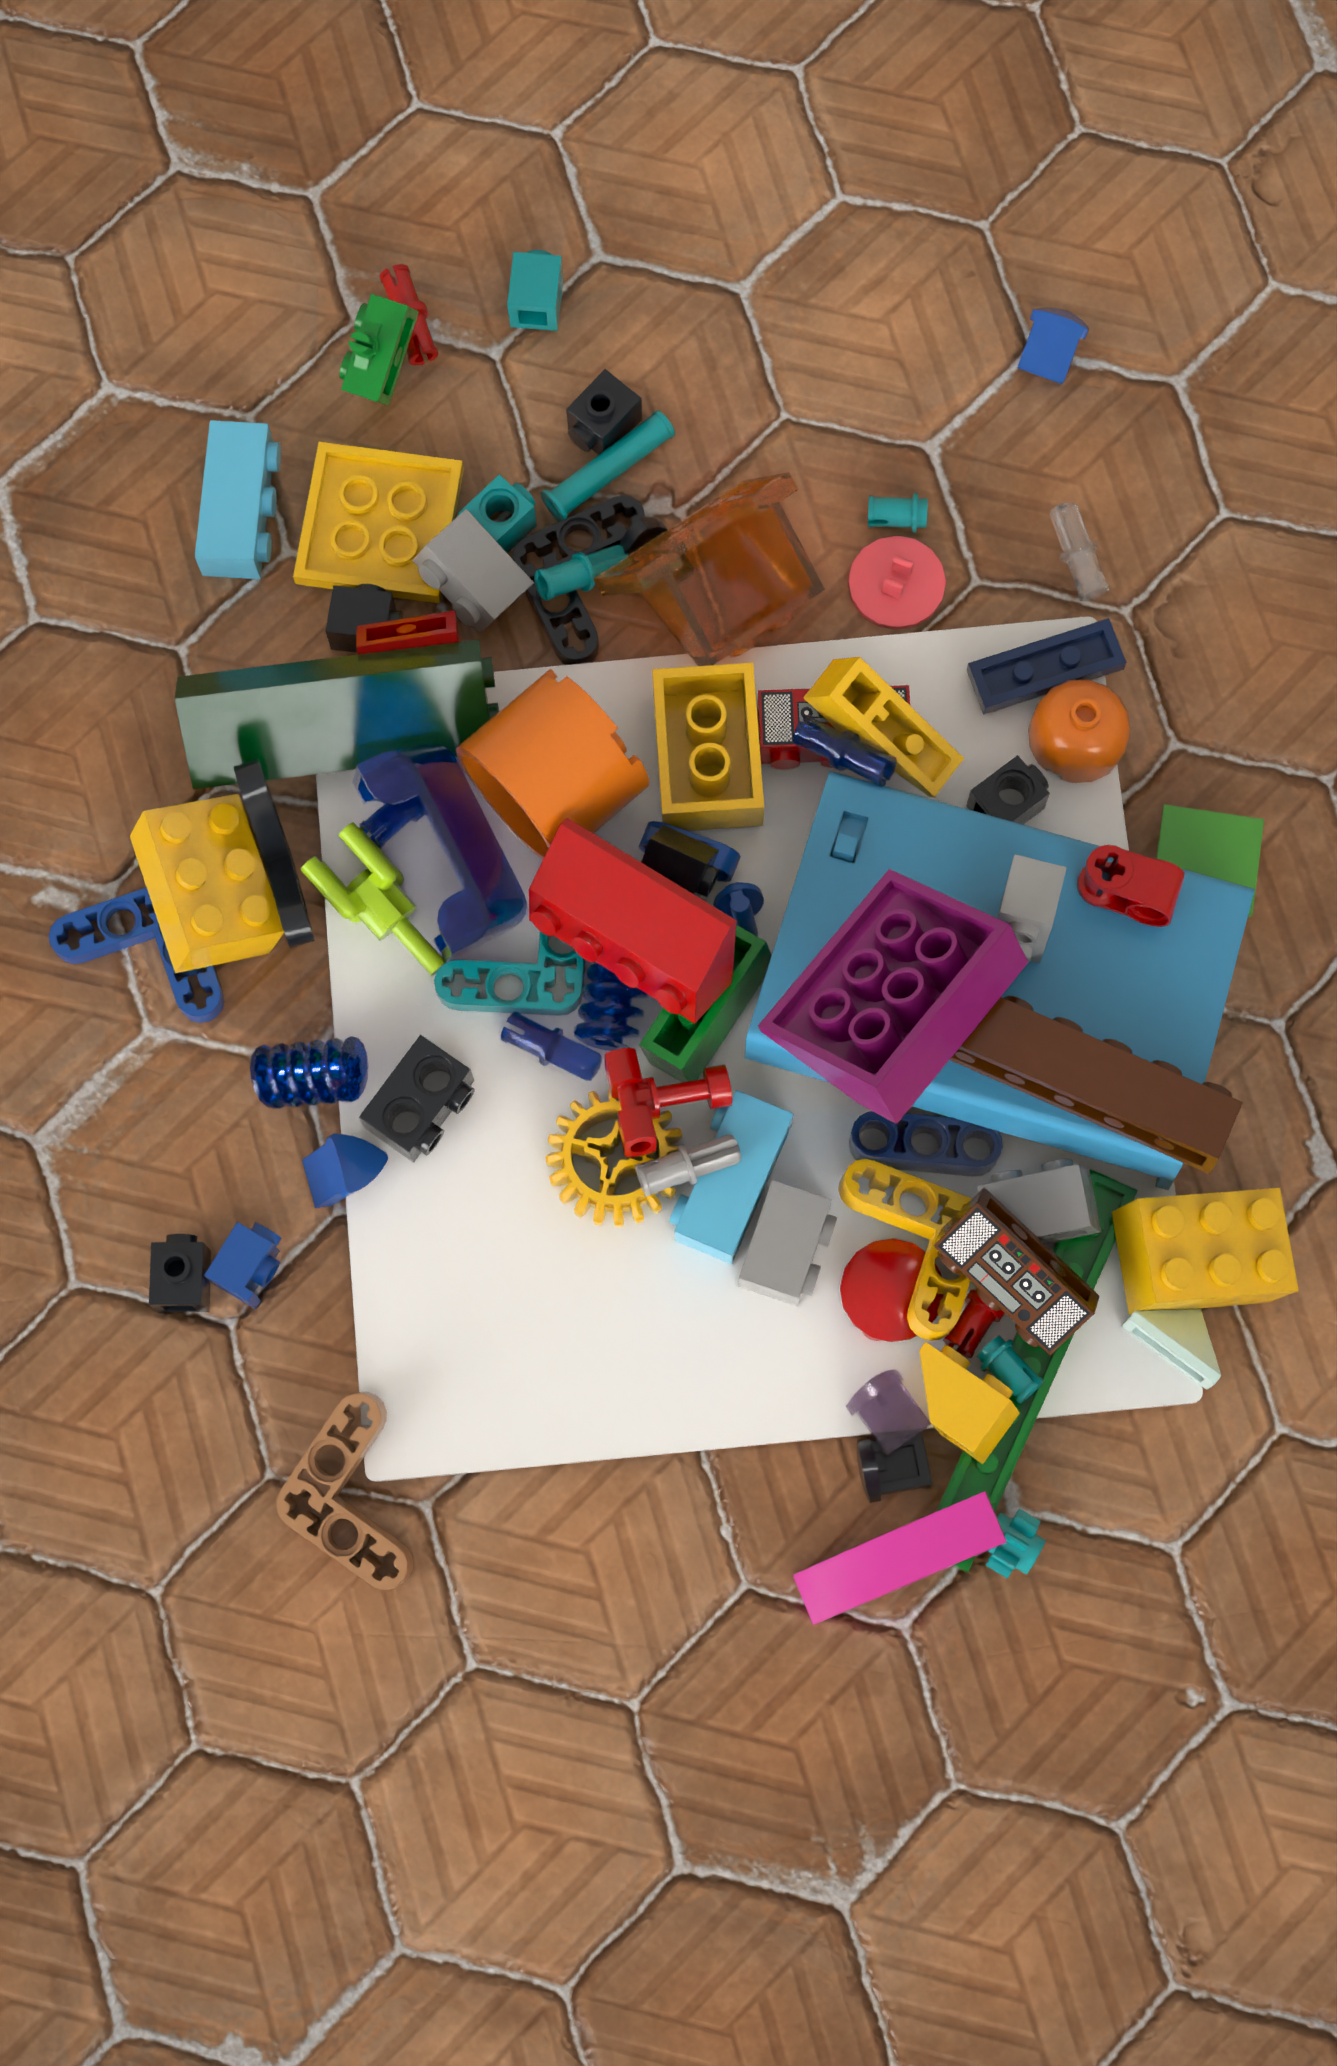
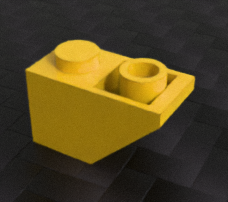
M925 1341L919 1352L930 1423L941 1436L981 1464H984L1020 1414L1009 1399L1013 1391L990 1374H987L981 1380L969 1372L967 1368L971 1363L948 1345H944L941 1351Z

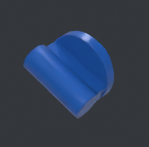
M736 882L729 884L717 894L713 906L737 920L736 925L758 936L754 915L761 910L764 904L761 889L751 883Z

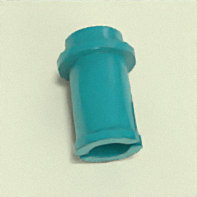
M913 493V498L874 497L869 495L868 528L908 527L912 528V533H917V528H927L928 498H918V493Z
M998 1335L976 1357L983 1363L980 1369L983 1372L989 1370L999 1381L1013 1391L1012 1395L1016 1398L1017 1403L1021 1404L1044 1383V1380L1012 1349L1014 1342L1011 1339L1005 1341Z

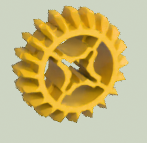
M610 1088L608 1089L609 1101L600 1103L597 1092L591 1091L588 1093L591 1107L587 1110L576 1100L570 1103V1109L576 1117L574 1121L561 1115L556 1119L557 1126L566 1135L555 1133L548 1136V1144L561 1151L546 1155V1164L553 1168H562L549 1176L552 1186L569 1184L561 1191L559 1199L563 1204H566L579 1197L580 1199L574 1209L576 1216L581 1218L591 1206L594 1207L593 1221L595 1225L601 1226L605 1220L606 1212H613L615 1227H623V1212L632 1211L633 1219L637 1224L644 1222V1215L641 1206L647 1204L652 1212L658 1214L662 1211V1205L655 1195L659 1193L666 1198L673 1199L676 1195V1189L672 1186L645 1197L642 1188H639L628 1194L613 1196L620 1182L625 1177L637 1176L636 1164L655 1159L644 1155L631 1157L628 1160H619L617 1166L613 1167L610 1178L607 1156L601 1158V1155H611L615 1151V1147L619 1146L621 1136L618 1121L615 1122L612 1132L606 1137H588L586 1141L582 1140L581 1137L598 1123L618 1119V1111L621 1110L619 1099L611 1097ZM669 1110L660 1113L659 1119H652L657 1137L659 1158L679 1151L678 1146L670 1145L682 1139L680 1128L663 1130L672 1121L671 1112ZM574 1154L585 1157L586 1162L596 1165L601 1170L598 1192L585 1185L576 1174L573 1167Z

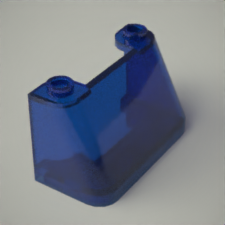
M426 744L378 754L356 766L352 782L363 804L372 801L388 804L393 807L398 816L421 805L463 890L447 898L438 910L437 924L441 934L433 939V943L445 962L512 930L521 923L527 909L525 894L456 757L449 749L438 744Z

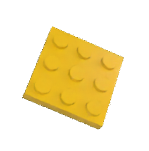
M318 442L293 574L295 584L333 589V585L357 588L360 584H373L384 588L386 592H392L394 598L440 604L442 592L439 589L430 587L422 579L418 566L412 560L427 543L455 519L464 472L463 461Z

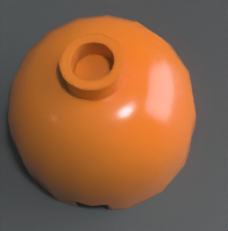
M1088 679L1068 680L1053 687L1036 705L1028 728L1029 746L1037 763L1046 771L1049 769L1054 774L1062 776L1061 780L1070 783L1093 782L1108 775L1123 757L1130 738L1129 715L1120 697L1106 685Z

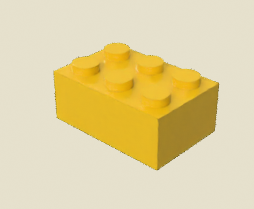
M753 662L652 669L662 822L687 831L763 826L764 796Z
M239 794L143 811L130 834V839L175 973L270 954L284 934V930Z
M1280 1188L1138 1198L1112 1211L1129 1315L1134 1311L1200 1309L1268 1303L1299 1291Z

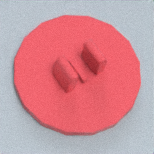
M902 536L880 538L864 547L852 562L848 579L851 601L860 614L877 626L895 630L916 627L932 617L942 603L946 585L943 565L933 550L916 539Z

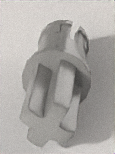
M728 1134L688 1149L682 1144L678 1146L679 1151L655 1160L636 1164L635 1170L645 1197L663 1189L688 1181L691 1185L697 1183V1177L739 1163L741 1161V1152L734 1136Z

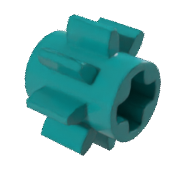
M1020 1508L1012 1519L1000 1512L997 1519L1007 1543L988 1550L991 1555L986 1566L1007 1579L1015 1568L1027 1575L1047 1541L1036 1534L1041 1521Z

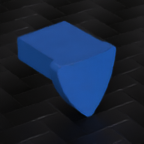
M1047 307L1033 309L1030 320L1034 321L1017 368L1063 384L1079 341L1086 338L1089 329L1082 319L1067 310Z
M332 1134L329 1136L323 1146L302 1160L315 1208L333 1206L345 1197L367 1186L381 1172L388 1161V1155L377 1146L355 1136Z

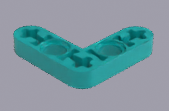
M540 932L538 964L474 960L449 961L443 964L436 972L434 979L435 990L442 1004L449 1009L458 1011L554 1016L568 1015L577 1009L583 997L585 959L575 949L565 954L554 952L548 945L550 936ZM548 962L561 967L566 966V986L569 989H574L573 993H566L562 1002L554 1001L553 994L546 992V988L555 987L557 973L556 966L546 968V963ZM577 964V968H576V969H572V968H570V967H567V966H570V965ZM455 974H463L465 982L468 984L481 985L479 975L488 974L485 982L488 998L479 999V988L469 987L463 988L461 996L455 997L452 995L450 987L444 985L445 983L453 982ZM512 975L522 981L523 991L514 1000L500 999L494 992L495 984L501 977Z

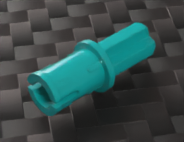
M620 545L588 555L579 552L573 554L570 561L537 570L534 577L535 586L539 595L544 600H551L556 596L577 589L586 592L592 590L595 583L627 573L629 563L631 562L630 556L624 553L623 546Z

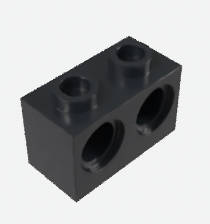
M420 1034L361 1113L359 1119L366 1130L414 1163L421 1152L427 1156L437 1146L444 1134V1130L440 1127L452 1111L459 1114L472 1098L475 1089L471 1087L474 1082L471 1069ZM431 1072H446L450 1075V1081L444 1089L432 1092L423 1087L424 1079ZM403 1112H413L420 1117L417 1127L409 1133H399L392 1128L394 1119Z

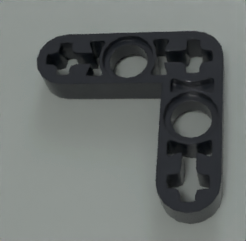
M621 495L613 497L521 539L513 549V560L534 582L525 593L557 657L565 665L592 663L595 660L599 650L597 631L577 590L565 593L569 597L570 602L563 611L555 613L546 610L542 605L543 598L539 595L535 586V572L570 561L572 555L579 552L588 555L619 545L628 528L624 529L620 523L615 524V515L622 512L626 518L632 517L631 524L636 519L645 517L643 506L631 496ZM601 521L602 529H606V540H601L599 526L595 522ZM585 530L593 537V542L586 550L574 551L565 543L567 536L573 531ZM555 540L558 543L559 553L563 557L561 560H557L556 551L552 552L551 542ZM535 552L538 557H543V567L535 569L532 563L526 564L527 554ZM572 621V627L576 636L580 640L586 639L584 641L585 650L577 652L573 646L566 648L569 642L568 633L564 625Z
M256 759L234 766V772L266 862L278 914L289 947L293 948L313 942L315 938L296 866L260 761Z

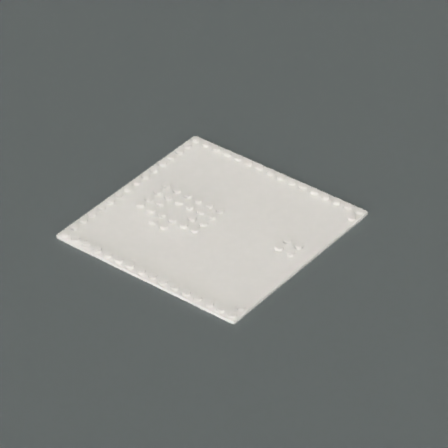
M1087 616L494 672L495 687L486 688L488 703L498 702L499 711H501L549 669H552L557 675L556 681L560 682L568 676L602 708L618 727L615 732L626 746L627 752L624 753L625 756L629 759L635 755L640 759L647 772L650 784L647 789L594 834L641 862L644 852L638 846L648 822H662L652 669L753 662L756 705L758 690L810 689L833 659L861 657L889 686L909 685L910 706L964 757V760L935 797H929L889 767L873 765L871 760L851 761L849 765L839 768L824 767L821 765V762L800 763L799 767L786 770L774 769L770 764H761L764 796L763 826L690 831L726 844L740 854L741 857L730 882L716 881L709 896L706 898L701 895L700 898L713 906L717 894L729 884L743 882L758 886L762 891L764 904L761 910L754 915L758 929L757 937L766 941L771 954L829 771L968 809L966 805L970 790L1018 755L1027 766L1033 764L1042 772L1048 782L1049 788L1047 790L1050 793L1045 809L1024 825L1099 846L1115 845L1129 851L1118 766L1116 765L1106 776L1093 782L1070 783L1061 780L1062 776L1054 774L1051 770L1047 769L1046 771L1037 763L1030 749L1028 733L1036 705L1045 695L983 715L967 673V666L970 662L1097 622L1093 617ZM1105 676L1091 680L1106 685ZM458 757L316 774L322 861L327 864L346 887L361 872L368 869L338 836L347 825L354 822L366 832L403 874L404 881L400 888L417 906V909L408 920L446 963L453 960L538 964L540 931L533 922L529 921V887L543 860L531 851L491 808L468 777ZM1005 789L999 792L1000 798L1007 804L1018 805L1024 802L1022 794L1017 790ZM325 898L341 1134L364 1139L388 1155V1161L377 1177L361 1190L346 1197L359 1392H370L377 1395L384 1402L387 1410V1421L384 1428L364 1456L365 1474L369 1480L382 1482L934 1429L929 1419L919 1350L926 1341L941 1351L944 1345H946L943 1341L945 1337L935 1341L924 1340L919 1336L897 1342L870 1340L851 1322L843 1309L840 1293L844 1268L854 1254L873 1241L894 1238L914 1243L926 1252L929 1239L854 1211L846 1206L840 1198L838 1191L839 1181L849 1165L856 1161L849 1148L853 1124L860 1115L870 1112V1109L858 1104L829 1082L744 1058L746 1037L763 982L707 1065V1067L726 1066L731 1084L732 1098L735 1091L738 1090L794 1114L791 1129L731 1265L675 1241L674 1231L676 1225L669 1223L679 1196L683 1194L690 1197L694 1185H691L689 1181L673 1186L676 1189V1195L673 1199L666 1198L659 1193L655 1195L662 1205V1211L658 1214L652 1212L647 1204L641 1206L644 1222L637 1224L633 1219L632 1211L623 1212V1227L617 1228L614 1225L613 1212H606L605 1220L601 1226L594 1224L593 1214L595 1208L592 1206L581 1218L576 1216L574 1209L580 1198L577 1197L573 1201L563 1204L559 1199V1194L569 1184L552 1186L549 1180V1176L552 1173L562 1169L547 1166L545 1158L546 1155L552 1152L561 1151L548 1144V1136L555 1133L566 1135L556 1124L558 1116H566L574 1121L576 1117L570 1109V1103L576 1100L587 1110L591 1107L588 1093L591 1091L597 1092L600 1103L609 1101L605 1053L620 1048H635L643 1079L653 1077L656 1087L682 1083L651 1065L639 1047V1043L663 1009L656 999L637 987L631 988L625 985L613 972L597 962L585 960L583 997L577 1009L568 1015L554 1016L449 1009L441 1003L437 996L434 984L436 973L431 976L393 933L379 941L362 921L355 923L343 918ZM550 936L548 945L556 953L565 954L574 949L555 936ZM548 962L546 963V968L556 966L557 973L555 987L546 988V992L553 994L554 1001L562 1002L566 993H573L574 989H569L566 986V966L561 967ZM577 964L570 965V966H567V967H570V968H572V969H576V968H577ZM455 974L454 981L444 985L450 987L452 995L455 997L461 996L462 989L469 987L479 988V999L488 998L485 987L488 974L479 975L481 985L466 983L463 974ZM507 975L501 977L496 982L494 992L500 999L514 1000L522 993L524 986L518 977ZM421 1034L471 1069L474 1078L471 1087L475 1091L465 1108L459 1114L452 1111L440 1128L444 1130V1134L434 1150L427 1156L421 1152L413 1163L366 1130L359 1116ZM443 1071L431 1072L424 1079L423 1087L432 1092L440 1091L448 1085L450 1075ZM707 1099L660 1107V1113L669 1110L672 1114V1121L663 1130L680 1128L682 1131V1139L670 1146L684 1144L686 1149L715 1139L717 1132L710 1129L717 1108L710 1109ZM912 1106L906 1113L947 1117ZM403 1112L394 1119L392 1128L399 1133H409L417 1127L420 1117L413 1112ZM618 1119L607 1120L594 1125L585 1132L581 1139L586 1141L588 1137H606L612 1132ZM875 1128L866 1129L859 1135L862 1145L867 1149L879 1150L887 1144L885 1134ZM999 1132L1002 1137L1003 1147L996 1165L990 1172L982 1176L972 1177L900 1170L973 1198L978 1193V1185L992 1183L991 1176L993 1174L1009 1170H1022V1174L1025 1176L1043 1172L1041 1165L1046 1162L1072 1159L1073 1165L1080 1164L1087 1170L1092 1169L1138 1190L1134 1200L1138 1198L1176 1196L1174 1182L1169 1190L1155 1187L1156 1176L1003 1132ZM919 1133L911 1139L913 1148L920 1154L931 1155L939 1149L936 1138L930 1134ZM970 1138L963 1143L966 1154L973 1159L982 1160L991 1155L988 1144L982 1139ZM621 1139L619 1146L615 1147L613 1154L601 1155V1158L606 1156L608 1158L610 1178L613 1167L617 1166L619 1160L631 1159V1157L624 1158ZM657 1144L656 1151L647 1154V1157L653 1159L659 1158V1150ZM574 1154L573 1167L576 1174L585 1185L598 1192L601 1170L596 1165L586 1162L585 1157ZM634 1175L625 1177L620 1182L613 1196L628 1194L641 1188L638 1177ZM861 1176L857 1181L860 1186L859 1192L867 1195L871 1190L868 1184L869 1179ZM772 1180L832 1199L828 1214L837 1217L828 1247L818 1244L812 1261L813 1264L821 1266L812 1296L802 1293L798 1306L738 1287L739 1275ZM887 1187L885 1190L887 1194L882 1200L883 1203L887 1204V1200L895 1189L894 1187ZM904 1193L900 1196V1204L905 1212L914 1216L925 1213L924 1201L918 1195ZM938 1205V1209L931 1218L932 1222L937 1223L941 1217L938 1214L943 1206ZM1057 1241L1045 1245L1053 1251ZM1115 1241L1094 1288V1291L1100 1296L1095 1314L1074 1333L1037 1419L1193 1404L1198 1402L1203 1395L1201 1385L1122 1327L1130 1315L1128 1314L1117 1242ZM939 1257L935 1259V1263L941 1271L943 1278L954 1280L960 1277V1274L958 1275L950 1271L941 1262ZM971 1281L966 1296L971 1289L976 1290L977 1288ZM964 1300V1304H963V1307H962L961 1314H962L963 1310L965 1309V1307L967 1306V1303L965 1302V1300ZM1004 1314L1000 1322L992 1323L974 1351L973 1357L971 1359L966 1358L971 1363L967 1370L981 1380L987 1374L995 1376L989 1370L983 1372L980 1369L983 1363L976 1357L978 1353L998 1335L1005 1341L1010 1339L1013 1341L1017 1332L1015 1322L1006 1314ZM937 1316L933 1324H937L941 1317ZM954 1345L953 1349L956 1350L959 1346ZM364 1404L360 1406L362 1425L371 1426L372 1420L367 1416L370 1407Z

